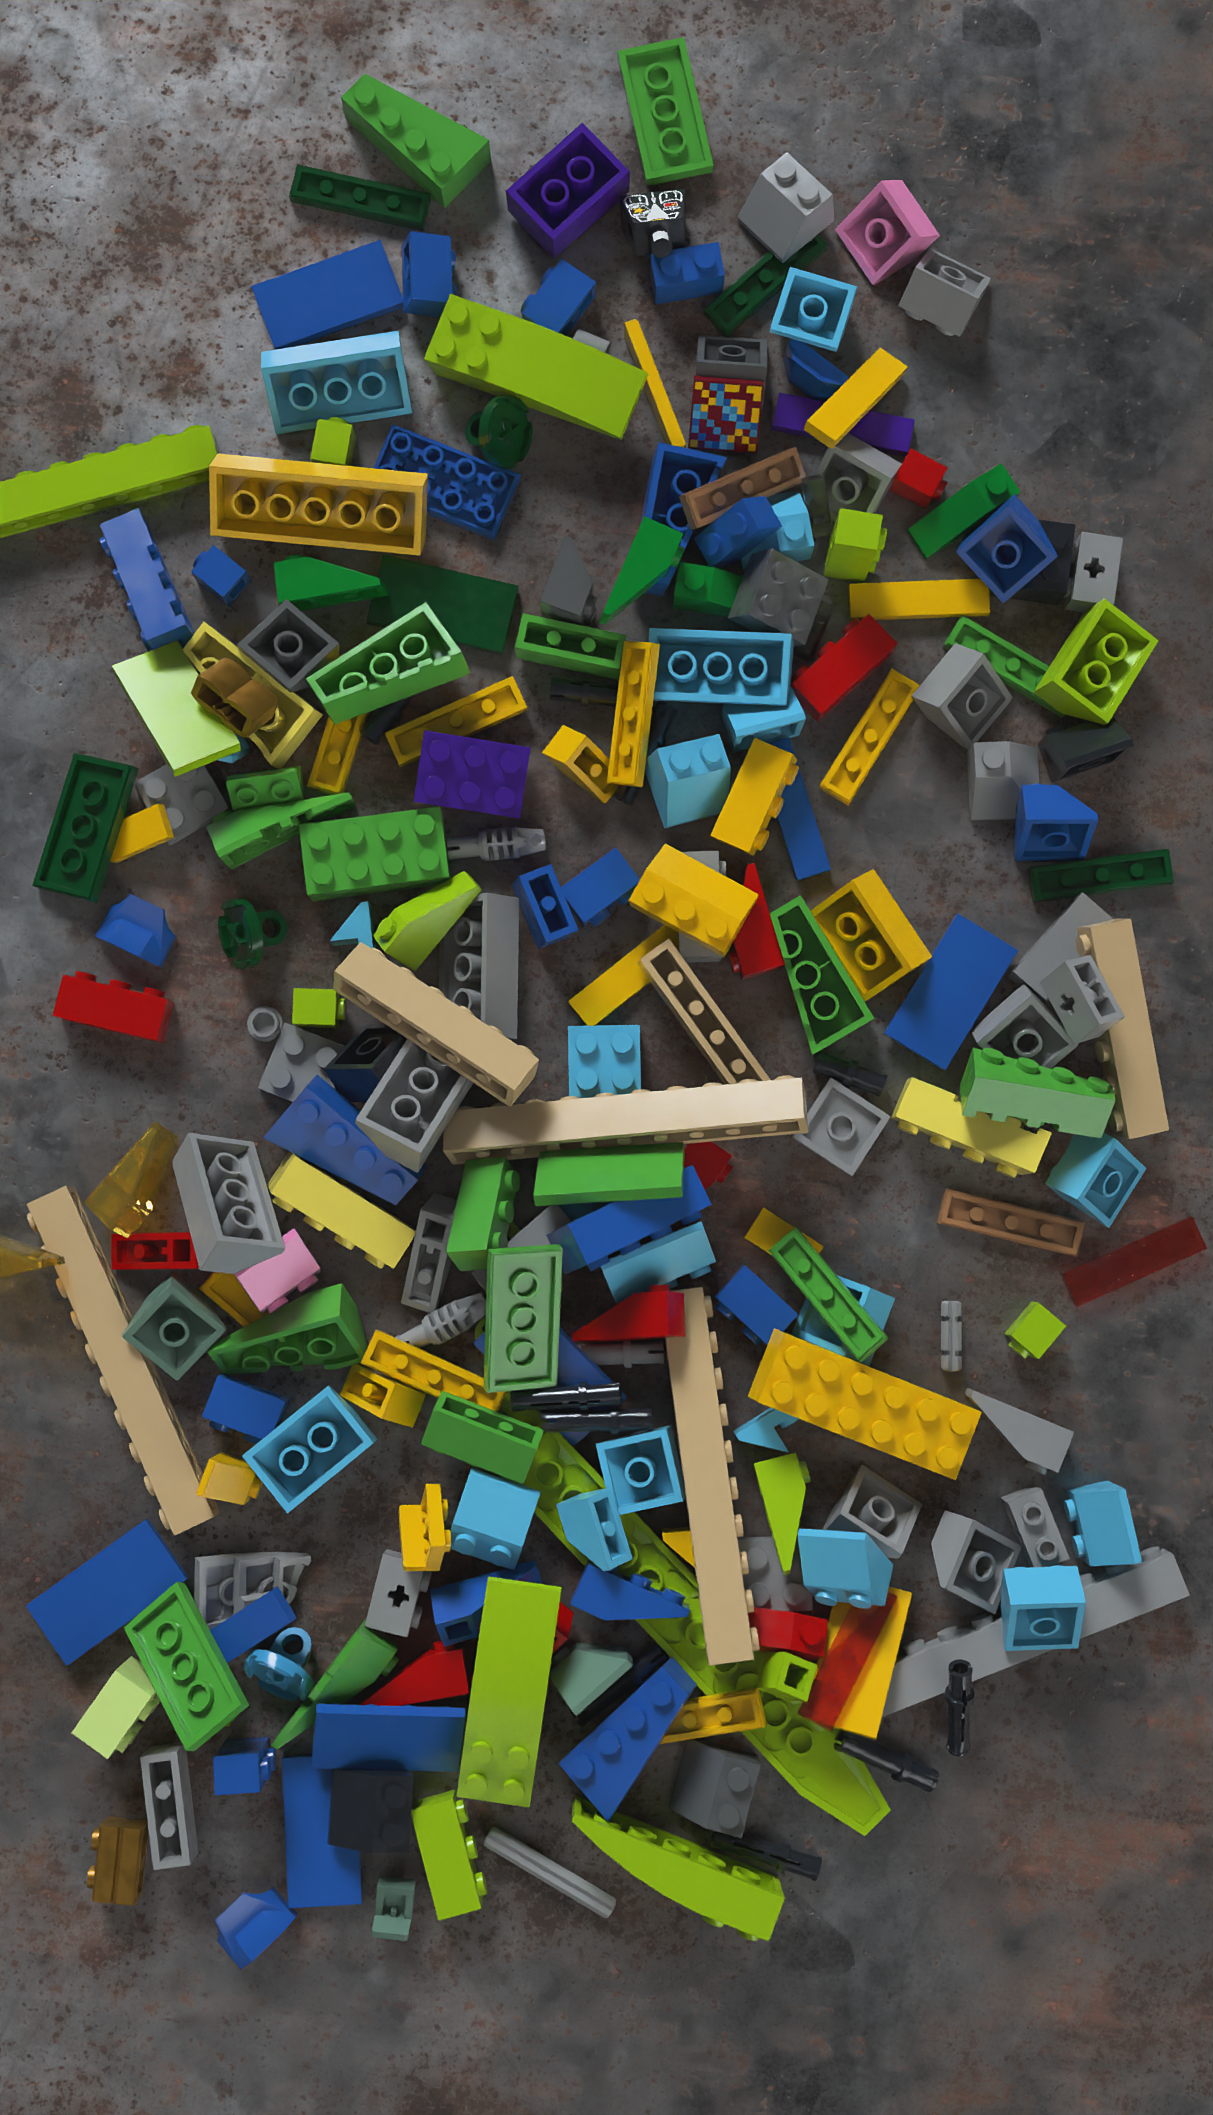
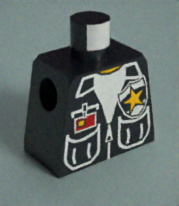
M685 189L619 196L621 229L635 255L641 256L653 253L658 258H664L672 250L685 247Z

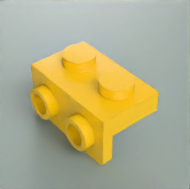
M426 1484L421 1505H400L399 1507L402 1566L404 1571H440L444 1552H450L451 1533L450 1530H444V1521L447 1520L448 1501L441 1498L440 1484Z

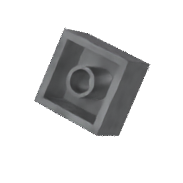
M773 548L752 553L728 619L752 632L792 634L794 646L805 645L829 579Z

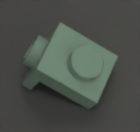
M379 1875L372 1937L400 1941L408 1940L413 1915L416 1880Z

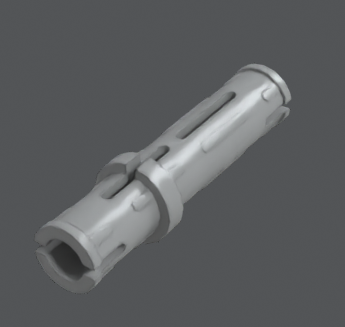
M623 1340V1343L578 1345L596 1365L624 1364V1368H632V1364H664V1353L649 1354V1352L664 1351L663 1341L631 1343V1340Z

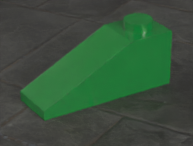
M1000 463L971 481L911 526L907 532L924 558L928 559L976 529L1012 495L1015 494L1018 497L1021 491L1003 464Z
M644 516L599 623L606 625L661 580L670 566L677 568L685 549L679 546L683 533Z
M290 555L285 557L284 561L273 562L278 603L282 604L287 599L300 611L389 596L388 588L378 577L308 556Z
M679 562L673 609L728 617L743 576L715 567Z

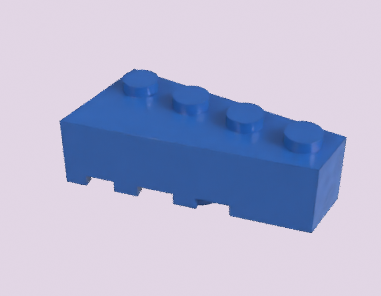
M658 442L652 457L641 522L644 516L683 533L679 546L686 548L694 529L691 530L679 496L717 480L727 457ZM670 566L665 576L645 593L663 597L676 568Z
M137 508L101 523L100 526L104 537L99 538L107 557H113L117 568L113 569V573L120 588L126 589L130 599L126 601L133 619L135 621L138 620L142 629L140 636L147 651L149 652L175 641H178L183 649L195 633L142 512Z
M318 1074L263 1137L394 1205H397L413 1187L427 1167L423 1164L417 1173L386 1157L356 1125L355 1119L361 1110Z
M693 1165L684 1169L683 1197L615 1201L546 1236L550 1244H559L563 1248L562 1270L564 1274H568L586 1265L592 1271L609 1263L608 1255L617 1250L623 1256L642 1247L639 1240L648 1235L654 1241L673 1232L670 1224L681 1220L683 1226L703 1217L700 1210L712 1204Z
M673 1656L558 1763L607 1821L619 1809L647 1762L697 1686Z

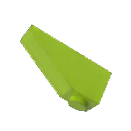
M463 871L395 908L387 918L381 921L373 937L385 953L413 971H416L482 889L468 873Z
M796 1452L754 1463V1472L783 1576L790 1574L806 1492L805 1483L811 1482L806 1462H799Z

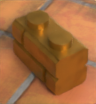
M109 1816L103 1820L99 1828H94L91 1850L97 1851L96 1863L90 1866L87 1876V1888L93 1889L91 1901L130 1906L137 1904L143 1890L149 1834L147 1820Z

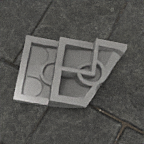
M250 1552L195 1557L194 1601L209 1630L277 1586L288 1604H290L297 1592L296 1584L304 1567L309 1566L311 1562V1555L297 1552Z

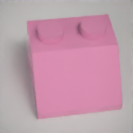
M902 180L880 181L835 229L872 285L878 284L916 260L940 236Z
M295 1229L282 1236L285 1250L282 1254L234 1274L261 1314L267 1310L273 1314L289 1302L286 1296L293 1291L299 1289L302 1293L318 1282L316 1275L321 1272L320 1267Z

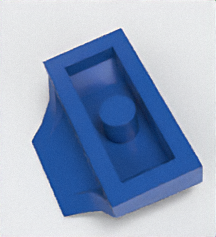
M791 339L788 343L783 359L788 381L811 399L826 402L849 379L847 375L806 343Z
M132 894L121 903L111 905L95 937L160 968L177 937L168 928L164 909Z
M274 1886L262 1894L244 1892L214 1920L219 1932L217 1941L237 1966L243 1969L282 1934L296 1918L297 1912L293 1908H288V1902Z

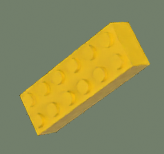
M217 454L209 465L210 535L420 556L426 542L428 474Z
M775 1328L748 1394V1397L758 1403L953 1480L957 1479L982 1413L970 1406Z

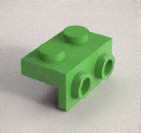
M301 766L235 774L226 778L233 810L303 800L304 777Z

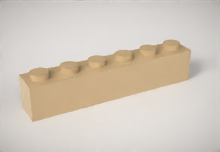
M1114 919L1077 927L1076 949L1081 957L1091 954L1125 1018L1097 1037V1042L1095 1043V1053L1103 1068L1104 1077L1102 1079L1113 1086L1116 1100L1108 1119L1110 1129L1116 1137L1125 1139L1168 1131L1169 1125L1131 919Z
M667 939L637 962L724 1085L738 1084L745 1079L770 1080L670 939Z
M360 942L334 971L333 990L509 1107L513 1105L534 1079L539 1059L535 1057L529 1048L517 1045L509 1040L500 1029L492 1025L488 1026L476 1018L468 1008L458 1006L447 999L438 988L427 986L418 980L409 969L399 967L389 961L380 950L370 948Z

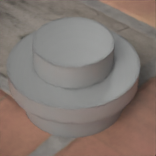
M259 1007L249 1015L247 1021L248 1031L258 1041H273L280 1035L282 1030V1016L272 1007Z

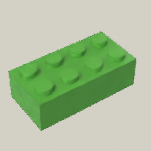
M440 806L299 825L306 891L312 901L436 886L451 878L444 817Z

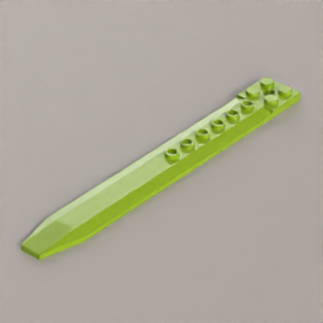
M507 1391L498 1410L499 1413L505 1412L509 1417L542 1429V1423H550L547 1419L542 1420V1413L539 1410L512 1412L510 1402L511 1391ZM560 1432L543 1433L524 1484L521 1485L541 1491L534 1513L578 1560L586 1566L589 1558L566 1539L556 1504L581 1493L605 1489L604 1479ZM636 1512L619 1515L633 1559L619 1565L617 1571L629 1577L632 1572L640 1574L652 1581L651 1587L661 1592H664L665 1588L679 1592L685 1596L684 1602L689 1604L690 1608L687 1617L635 1620L670 1657L673 1656L707 1696L756 1688L766 1653L753 1651L754 1660L708 1665L696 1576ZM759 1689L767 1724L764 1728L741 1731L742 1734L801 1796L863 1836H866L891 1809L865 1763L834 1749V1743L841 1744V1742L835 1740L836 1734L840 1729L804 1719L807 1702L786 1701Z

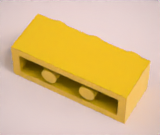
M754 738L710 836L751 856L755 855L757 849L761 851L769 837L770 832L766 830L771 817L777 818L782 809L784 799L781 798L783 790L786 784L792 785L798 773L799 766L795 765L797 762L796 757L790 752Z

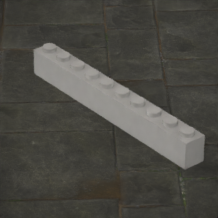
M1152 1547L1140 1552L1142 1563L1107 1565L1105 1567L1106 1571L1093 1576L1092 1573L1080 1575L1086 1600L1080 1639L1190 1596L1174 1554L1165 1549L1160 1550L1159 1547ZM991 1613L978 1615L971 1619V1625L958 1629L957 1626L945 1628L937 1633L938 1638L926 1643L923 1639L915 1640L906 1644L903 1647L904 1651L898 1653L882 1717L945 1693V1689L949 1685L948 1667L954 1660L962 1659L968 1661L973 1668L972 1681H975L1053 1649L1005 1651L1003 1645L1002 1613L994 1616Z

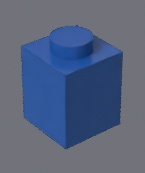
M214 545L208 552H201L193 563L194 568L191 572L196 581L229 608L251 583L246 570Z

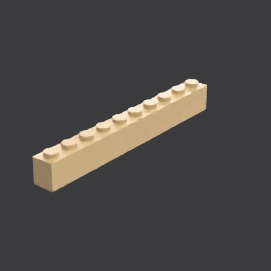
M786 1075L769 1081L745 1079L738 1084L722 1085L712 1082L696 1088L672 1086L664 1091L651 1092L645 1089H638L632 1091L631 1094L622 1095L600 1093L590 1098L566 1096L559 1101L545 1102L533 1099L526 1101L525 1104L512 1105L511 1107L505 1103H495L485 1108L461 1106L457 1108L444 1129L443 1152L452 1165L465 1164L466 1160L506 1157L507 1160L534 1158L539 1157V1151L676 1142L688 1144L808 1133L806 1091L802 1077L795 1078Z
M66 1185L27 1203L30 1211L27 1214L28 1222L35 1233L39 1232L45 1244L41 1247L46 1262L50 1266L54 1265L59 1278L56 1279V1284L63 1298L68 1297L73 1307L70 1315L78 1331L83 1330L88 1341V1344L85 1345L87 1355L93 1364H98L103 1375L100 1377L102 1389L108 1397H113L117 1406V1410L114 1411L115 1418L122 1430L127 1429L132 1440V1443L129 1444L131 1454L137 1463L141 1462L147 1474L144 1477L146 1488L151 1496H157L162 1509L159 1510V1516L162 1524L167 1530L171 1529L175 1536L215 1517L220 1513L215 1499L196 1495L203 1472L154 1362L122 1337V1333L133 1319V1315L113 1270H111L109 1261L75 1186Z
M703 1287L675 1290L673 1292L684 1293L686 1337L665 1338L707 1661L708 1665L754 1660L753 1651L759 1650L757 1628L749 1627L748 1613L754 1612L751 1589L744 1590L742 1575L749 1574L746 1551L739 1552L737 1537H743L744 1534L741 1514L734 1515L732 1500L738 1499L736 1477L729 1478L727 1463L733 1462L731 1441H724L722 1426L728 1425L726 1404H719L717 1390L723 1389L721 1368H714L712 1353H718L716 1332H709L707 1318L713 1317L711 1296H704Z

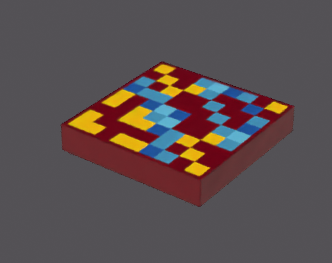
M694 376L688 448L757 453L764 381Z

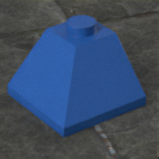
M1041 783L1022 785L1016 805L1014 861L1085 860L1098 822V814L1059 785H1044Z

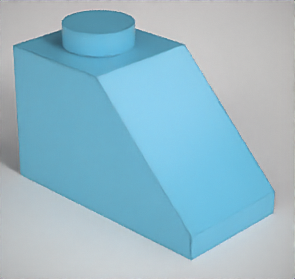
M611 1487L581 1493L556 1504L566 1539L603 1571L611 1570L633 1559Z

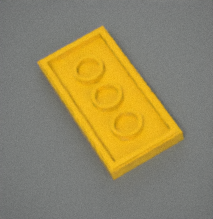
M889 1586L885 1606L871 1605L870 1608L863 1609L843 1602H837L835 1606H832L827 1626L825 1654L823 1658L818 1659V1666L807 1701L804 1719L874 1740L877 1739L912 1592Z

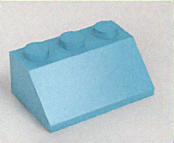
M699 1221L641 1245L642 1247L623 1256L620 1254L609 1259V1263L601 1266V1269L617 1304L634 1293L648 1291L649 1285H670V1288L678 1285L676 1280L678 1277L688 1273L691 1279L704 1275L711 1271L709 1264L716 1262L702 1222Z
M328 1385L243 1454L242 1457L288 1514L376 1442L378 1438L360 1415Z

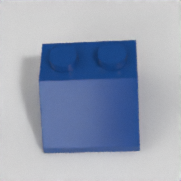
M1015 494L964 538L956 551L1002 603L1006 602L1058 556L1039 520Z

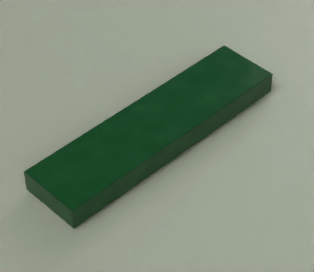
M298 164L289 194L292 203L424 231L431 203L430 193Z
M818 234L783 263L769 251L703 309V315L723 336H730L783 289L790 267L805 270L827 250L828 244Z
M1169 849L1031 866L1027 869L1032 903L1076 898L1081 893L1091 896L1167 886L1174 883Z

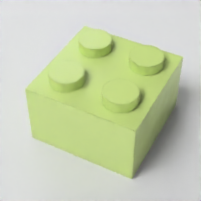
M131 1656L114 1671L72 1731V1734L107 1759L116 1750L123 1753L144 1726L138 1721L142 1720L144 1722L161 1702L140 1661Z

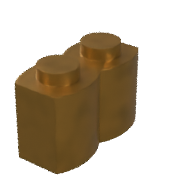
M226 657L199 674L191 691L194 699L204 709L218 715L230 730L244 738H247L270 721L279 704L278 699L269 688L258 681L252 680L242 666Z

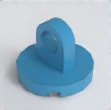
M292 1627L285 1629L277 1636L270 1651L255 1649L249 1652L243 1664L246 1675L252 1678L254 1674L260 1679L258 1685L261 1686L260 1688L276 1697L288 1701H297L298 1697L301 1701L307 1700L314 1686L311 1676L304 1670L312 1652L311 1638L301 1628ZM292 1640L303 1644V1649L294 1655L287 1654L283 1650L284 1645Z

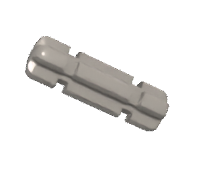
M942 1301L941 1316H944V1321H941V1350H944V1355H941V1368L945 1371H960L962 1368V1356L959 1355V1351H962V1322L959 1321V1316H962V1304L959 1301Z

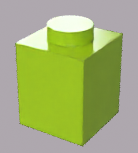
M331 417L328 420L318 419L310 457L311 462L351 466L356 442L353 425L344 419Z
M293 988L292 1024L296 1027L339 1028L340 1020H345L346 999L341 998V994L335 990Z
M1031 1301L1004 1334L1012 1340L1008 1346L1022 1358L1026 1359L1029 1355L1032 1358L1040 1359L1065 1329L1066 1325L1039 1302Z
M766 1652L756 1688L786 1701L807 1702L818 1665L787 1652Z

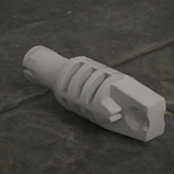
M517 826L483 829L476 836L447 837V847H460L459 850H449L448 856L449 860L479 856L481 860L485 861L520 858V856L546 850L544 829L517 828Z
M484 1292L460 1300H454L424 1316L422 1324L401 1335H397L395 1338L404 1342L409 1341V1344L419 1349L430 1343L440 1345L471 1329L474 1324L486 1316V1296Z

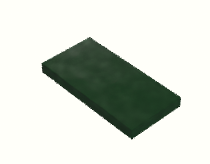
M388 555L382 556L377 577L388 588L389 596L371 600L366 620L367 624L386 628L426 602L456 645L503 655L519 591L518 585Z
M74 753L32 886L45 891L97 903L138 774V768L128 764Z

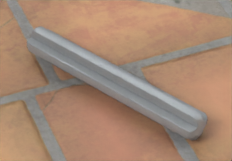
M493 1827L486 1836L484 1842L486 1848L600 1916L608 1918L616 1905V1900L613 1896L497 1827Z

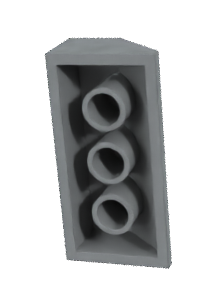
M482 893L478 894L440 941L439 990L456 1005L464 1006L471 1010L476 1018L488 1026L492 1025L500 1029L509 1040L517 1039L519 898Z
M407 1039L355 1119V1123L386 1157L418 1173L473 1082Z
M188 1133L175 1155L172 1165L199 1269L202 1271L235 1274L282 1254L285 1250V1245L254 1142Z

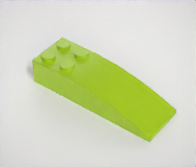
M453 294L449 295L424 357V360L436 375L495 396L517 397L529 408L622 440L648 377L647 372L575 339Z
M488 1576L457 1797L530 1808L562 1587Z
M575 1795L572 1804V1822L603 1852L628 1872L664 1896L701 1914L702 1919L713 1926L723 1927V1924L736 1928L737 1933L748 1940L758 1941V1938L769 1942L785 1900L778 1875L617 1811L607 1821L590 1800Z

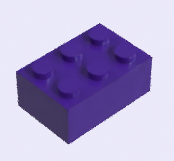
M582 122L506 190L507 211L555 259L620 200L619 196H625L629 192L630 171Z
M424 730L414 802L520 818L531 747Z

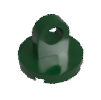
M500 395L493 398L486 405L484 411L474 413L467 421L465 426L466 440L480 448L485 459L492 466L501 468L515 467L517 462H522L525 459L532 444L533 426L532 421L527 420L525 413H529L527 406L519 398Z
M244 898L228 899L220 908L224 910V916H219V939L224 953L228 958L233 957L234 963L232 965L237 969L254 968L262 958L263 947L277 945L286 937L287 923L279 912L274 910L255 912L253 906ZM265 919L271 920L275 926V932L271 938L267 937L262 930V924Z

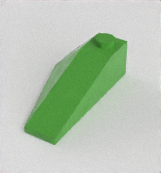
M348 792L242 809L233 813L231 810L215 816L212 819L214 823L206 827L219 858L232 870L300 835V824L327 821L355 807L356 804Z
M341 1283L312 1291L279 1308L273 1314L269 1313L213 1343L207 1349V1353L223 1374L267 1372L270 1366H290L291 1371H303V1365L324 1364V1370L361 1363L368 1346L357 1305Z
M365 1619L311 1690L307 1700L302 1702L271 1746L278 1750L315 1724L317 1704H343L371 1685L380 1673L387 1677L399 1660L394 1655L399 1645L380 1630L364 1627Z

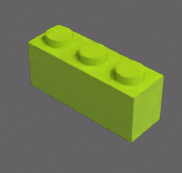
M840 508L828 543L823 577L864 583L868 572L874 573L876 562H879L881 550H884L887 529L881 528L883 515Z
M451 1790L413 1801L411 1817L438 1921L481 1909L483 1895H487L488 1891L483 1872L477 1873L473 1860L478 1858V1851L474 1836H467L464 1823L469 1821L464 1799L458 1800L456 1790Z

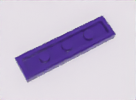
M779 392L771 430L815 438L803 429L807 420L825 401ZM869 411L848 433L880 452L906 457L909 452L915 419Z

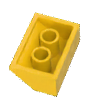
M664 844L643 873L629 898V903L634 909L724 958L759 894L675 848Z
M874 869L851 880L811 910L812 915L864 1002L932 958V955Z

